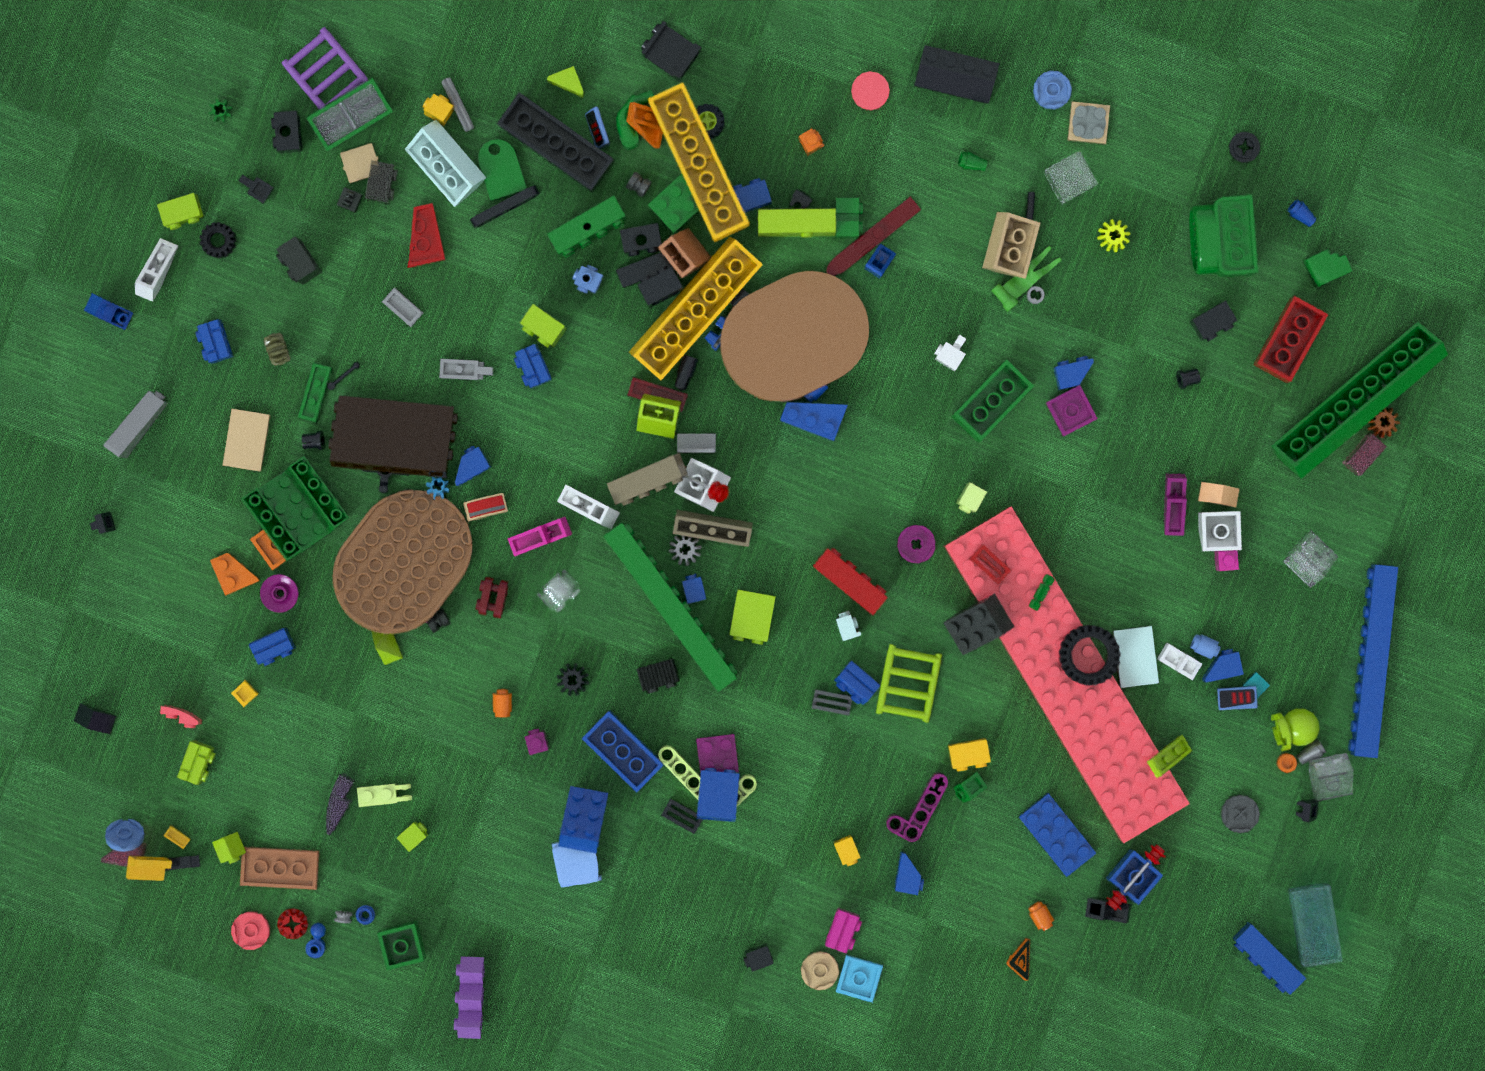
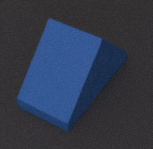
M880 243L864 269L880 279L896 253Z

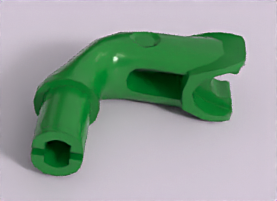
M652 90L636 96L635 94L632 95L617 113L616 127L623 148L627 151L639 146L637 131H634L633 127L626 122L629 105L631 102L642 105L649 103L648 99L654 96Z

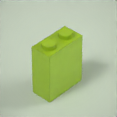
M738 589L730 635L733 636V640L744 641V638L752 639V643L763 645V641L768 642L776 596Z

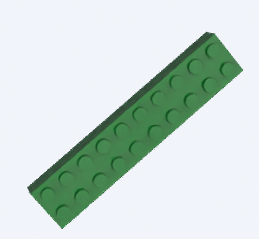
M1419 322L1415 323L1271 445L1277 458L1302 479L1448 355L1444 343Z
M620 523L603 537L718 692L737 679L736 673L738 671L732 663L727 664L724 660L726 655L720 647L716 649L713 645L715 640L709 632L705 633L702 630L703 624L697 616L693 618L690 613L692 609L686 601L682 603L679 599L680 592L674 585L671 587L668 584L667 580L669 578L663 570L659 571L655 565L658 563L651 554L648 556L645 553L646 546L640 539L636 540L633 534L635 531L629 523L626 525Z

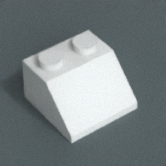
M1240 511L1198 513L1202 551L1242 550Z

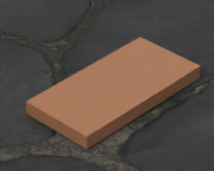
M244 847L246 853L241 857L240 886L317 890L320 851Z

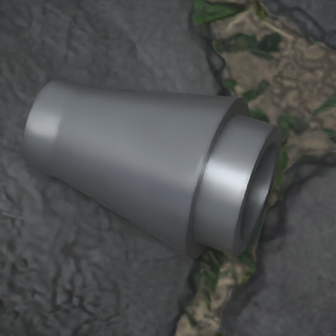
M1317 739L1308 744L1296 756L1303 765L1323 757L1326 750Z

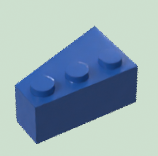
M787 402L780 421L834 441L848 405Z

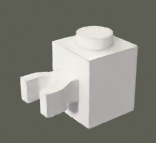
M959 335L953 346L947 342L944 345L940 344L934 353L937 355L935 360L952 371H956L966 355L960 351L966 338Z

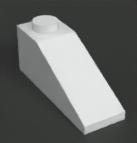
M160 238L135 281L136 295L154 301L164 282L178 245Z
M565 485L557 501L609 529H612L620 512L568 485Z

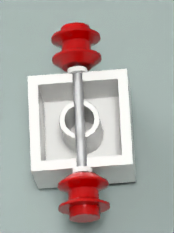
M691 458L687 467L685 466L688 475L682 477L684 481L678 483L674 492L714 512L717 504L723 502L728 497L727 485L731 477Z

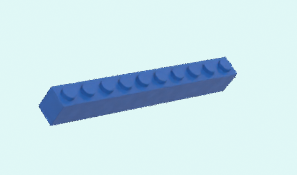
M1371 564V568H1368L1367 571L1369 587L1365 589L1367 606L1363 608L1365 624L1361 627L1363 643L1359 646L1361 662L1357 665V675H1359V680L1355 684L1357 699L1353 703L1355 717L1351 721L1350 727L1353 736L1352 740H1349L1348 745L1351 755L1378 758L1398 567Z

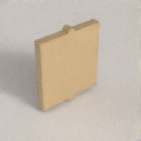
M372 143L340 153L344 165L343 170L346 171L349 183L382 174L378 163L379 157L376 156Z

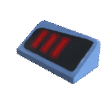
M594 107L585 113V117L594 144L597 148L601 149L610 146V142L599 109Z
M1256 686L1217 688L1219 710L1258 708Z

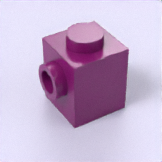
M537 728L528 731L525 741L529 755L550 749L545 730L540 731Z

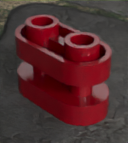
M486 577L485 580H481L479 591H482L481 599H477L475 610H479L478 614L485 616L488 610L494 611L493 617L501 619L509 581L501 580L500 584L496 585L493 584L494 578ZM492 592L498 593L495 604L490 603Z

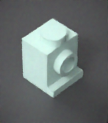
M849 611L838 614L839 618H836V622L843 641L861 636L860 631L856 632V628H859L855 617H851Z

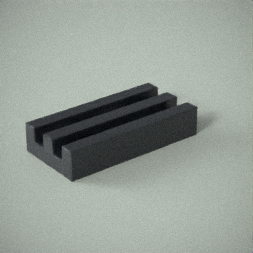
M670 798L661 816L695 834L703 819L695 821L670 807L673 804L697 818L695 811ZM668 810L694 824V828L667 814Z

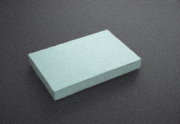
M1152 626L1114 630L1113 636L1117 640V644H1119V652L1121 653L1119 658L1120 664L1117 666L1120 688L1159 683Z

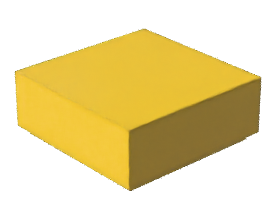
M245 680L231 694L245 707L258 695V692Z

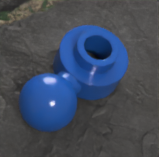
M315 923L310 929L313 938L309 940L305 948L307 955L311 958L321 957L326 950V944L321 939L326 933V928L322 923ZM313 946L318 948L317 952L312 950Z

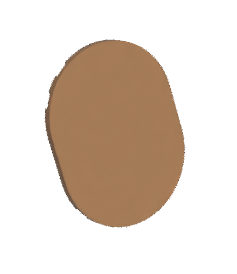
M797 272L749 294L733 307L724 322L721 332V357L733 381L741 389H744L754 397L766 401L786 402L796 400L838 380L854 368L867 346L869 336L868 316L859 296L844 281L823 272Z
M420 490L399 491L377 502L344 542L334 562L333 586L337 600L344 612L363 628L383 634L408 632L429 621L462 580L471 561L472 537L463 514L446 498L442 499L440 496H437L434 500L432 493L427 494V491Z

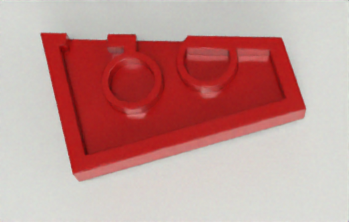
M430 203L414 207L408 268L446 260L434 204Z

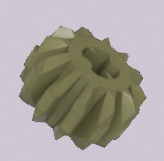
M273 333L264 338L266 351L274 366L283 365L290 361V354L281 333Z

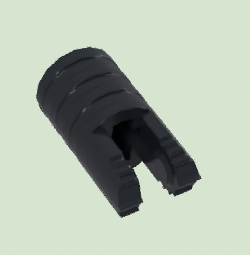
M687 355L682 356L677 370L675 387L681 391L687 389L695 373L698 359Z

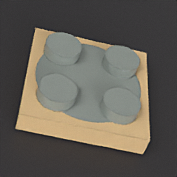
M1071 102L1067 141L1106 144L1110 105Z

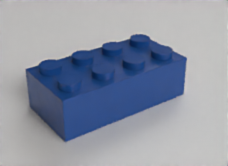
M611 710L582 737V740L636 792L664 765L659 757Z

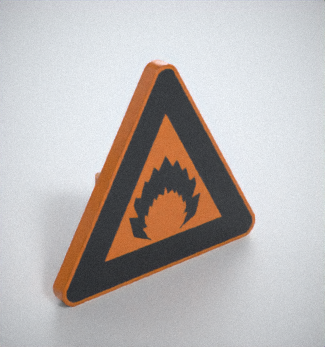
M1027 938L1013 955H1010L1007 961V965L1024 981L1029 980L1030 939Z

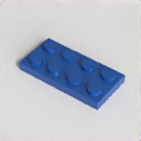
M1049 793L1018 816L1066 877L1096 854Z

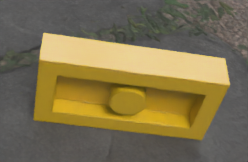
M129 856L126 878L163 881L165 868L171 869L172 861L166 857Z

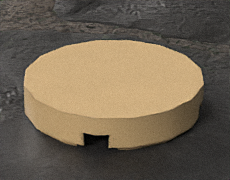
M823 951L813 952L808 955L801 966V975L805 984L816 990H826L833 986L839 975V967L835 958Z

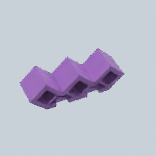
M461 957L460 964L456 965V976L460 978L459 991L455 992V1003H458L459 1013L458 1018L454 1019V1030H457L458 1038L481 1039L484 999L483 978L485 973L484 957Z

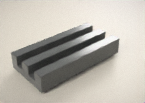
M815 689L812 708L849 716L852 699L848 695ZM818 694L847 699L848 703L817 697ZM816 702H822L847 708L845 711L816 705Z

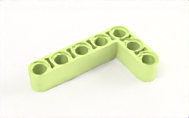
M670 745L663 746L659 751L660 761L698 800L700 775L674 747ZM669 749L672 751L673 757L665 759L662 756V752ZM678 763L686 766L684 773H678L675 770V766ZM745 774L739 779L738 794L740 798L737 801V806L756 789L757 782L751 774ZM696 777L699 780V785L691 787L688 780ZM749 778L754 782L751 788L743 786L742 783L745 779Z

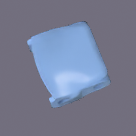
M559 842L552 843V852L560 887L602 880V875H598L596 853L558 847Z

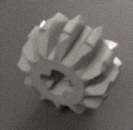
M675 536L674 538L678 543L670 542L671 546L676 547V549L669 550V553L676 552L672 559L675 560L679 556V565H681L683 559H685V564L689 565L688 558L695 563L696 559L693 557V554L698 557L701 555L695 552V549L702 548L700 545L694 546L699 541L698 538L691 542L692 537H688V540H685V536H682L680 541L679 537ZM683 544H688L687 547L690 546L691 548L687 555H684V552H680Z

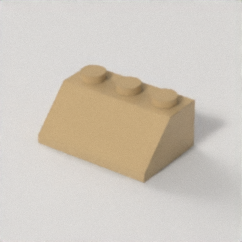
M997 212L982 268L1026 279L1040 223L1009 212Z

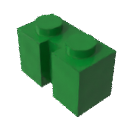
M836 198L835 238H858L859 234L863 232V222H859V214H863V203H859V198Z

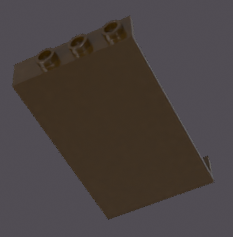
M339 395L338 402L334 404L336 420H332L331 431H334L333 438L329 439V449H331L330 463L332 467L447 478L449 461L453 460L451 443H455L456 437L453 427L458 422V413H455L453 406Z

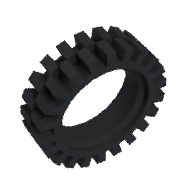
M1086 625L1071 630L1064 637L1065 639L1061 642L1059 650V662L1065 674L1073 681L1087 686L1098 685L1106 682L1107 679L1112 677L1113 673H1116L1117 666L1120 664L1119 658L1121 653L1119 652L1120 647L1116 642L1117 640L1109 631L1098 626ZM1087 637L1099 639L1107 650L1105 665L1094 673L1081 672L1076 668L1072 660L1074 646L1081 639Z

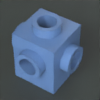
M587 265L586 267L581 266L580 270L576 269L572 279L575 280L574 284L578 286L577 290L586 294L588 291L596 294L604 276L597 273V268ZM590 277V280L585 282L584 278Z

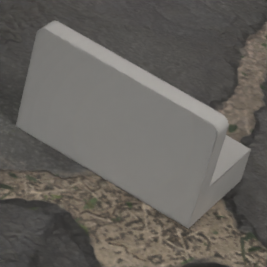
M677 434V453H716V434Z

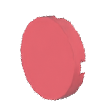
M870 71L862 73L855 79L852 84L851 94L857 106L872 111L879 109L886 103L890 89L888 82L882 75Z
M247 911L235 919L231 928V935L234 942L243 949L254 950L267 942L270 935V925L262 914L256 911Z

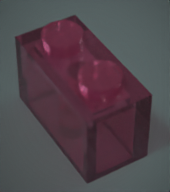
M1367 434L1342 464L1356 476H1361L1387 446L1373 434Z

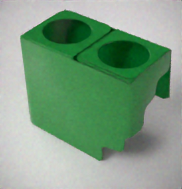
M1329 249L1303 260L1315 288L1353 271L1346 255L1339 256L1338 252L1330 253Z

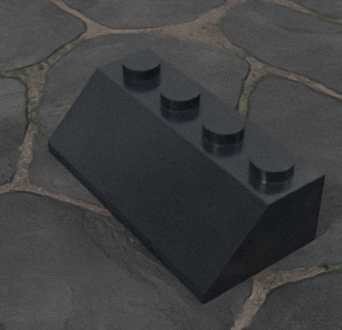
M924 45L914 86L989 104L999 63Z

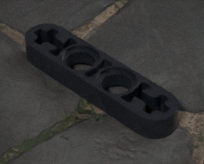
M533 185L472 217L470 221L474 228H478L540 195L537 186Z

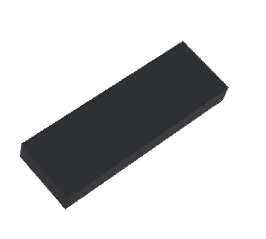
M661 252L617 269L616 272L622 287L626 288L640 282V279L648 275L650 277L657 275V271L665 266L668 269L671 267L674 269V267Z

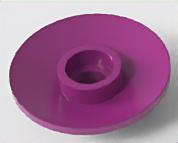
M277 574L270 576L261 586V601L270 611L277 613L286 612L293 608L298 600V587L286 575ZM279 589L283 590V596L278 595Z

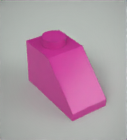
M1237 550L1214 551L1216 571L1239 570Z

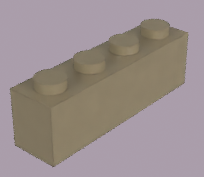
M678 453L609 482L607 486L615 505L622 503L625 506L634 502L632 499L639 496V499L649 496V491L653 489L658 492L667 488V483L672 482L674 485L684 481L682 477L688 475Z
M677 510L673 534L749 547L752 523Z

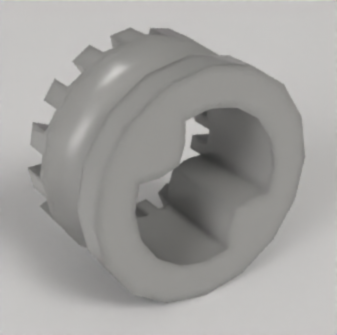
M1038 286L1030 288L1027 292L1028 301L1032 304L1040 303L1044 299L1043 289ZM1032 290L1040 292L1041 297L1039 300L1031 298L1030 293Z
M335 911V914L337 915V917L334 918L335 922H352V920H350V916H352L353 913L346 911V913L345 911Z

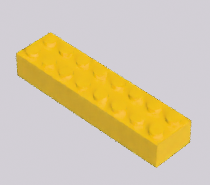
M684 83L649 98L648 102L714 243L749 227L746 215Z
M729 237L632 347L629 353L658 379L662 380L763 264L736 239Z

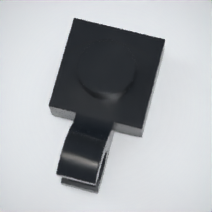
M242 174L239 182L250 188L247 194L265 204L274 187L258 177L255 181H252Z

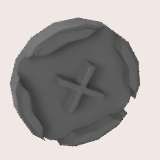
M1240 794L1228 798L1222 805L1220 813L1224 825L1237 833L1250 831L1258 823L1260 816L1259 808L1254 800Z

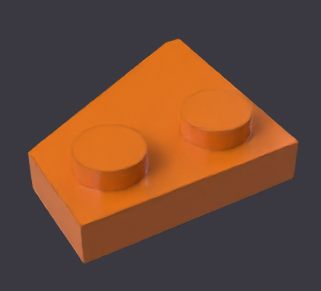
M631 102L626 122L653 148H660L663 132L651 107Z
M230 553L210 560L225 595L260 581L257 576L251 573L242 563L238 562Z

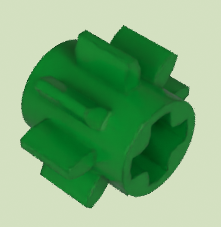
M216 99L214 105L209 104L212 107L209 115H215V122L221 119L222 122L226 123L225 119L227 117L232 118L230 110L233 107L227 106L228 101L226 99L223 103ZM218 108L225 110L224 113H219L217 111Z

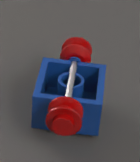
M1157 844L1155 846L1150 845L1152 848L1150 852L1145 851L1146 860L1136 851L1129 849L1106 877L1110 883L1120 890V892L1112 890V898L1106 897L1109 900L1107 904L1115 911L1117 909L1122 910L1120 906L1122 903L1127 904L1125 896L1139 905L1163 877L1152 866V863L1160 865V857L1166 858L1163 855L1165 851Z

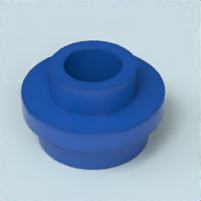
M363 905L356 911V919L361 924H370L375 918L374 909L368 905ZM364 911L369 913L368 918L362 916Z

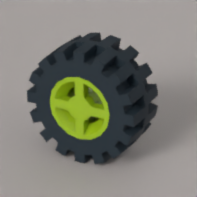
M712 104L698 106L696 111L709 139L718 137L723 131L725 122L722 111Z

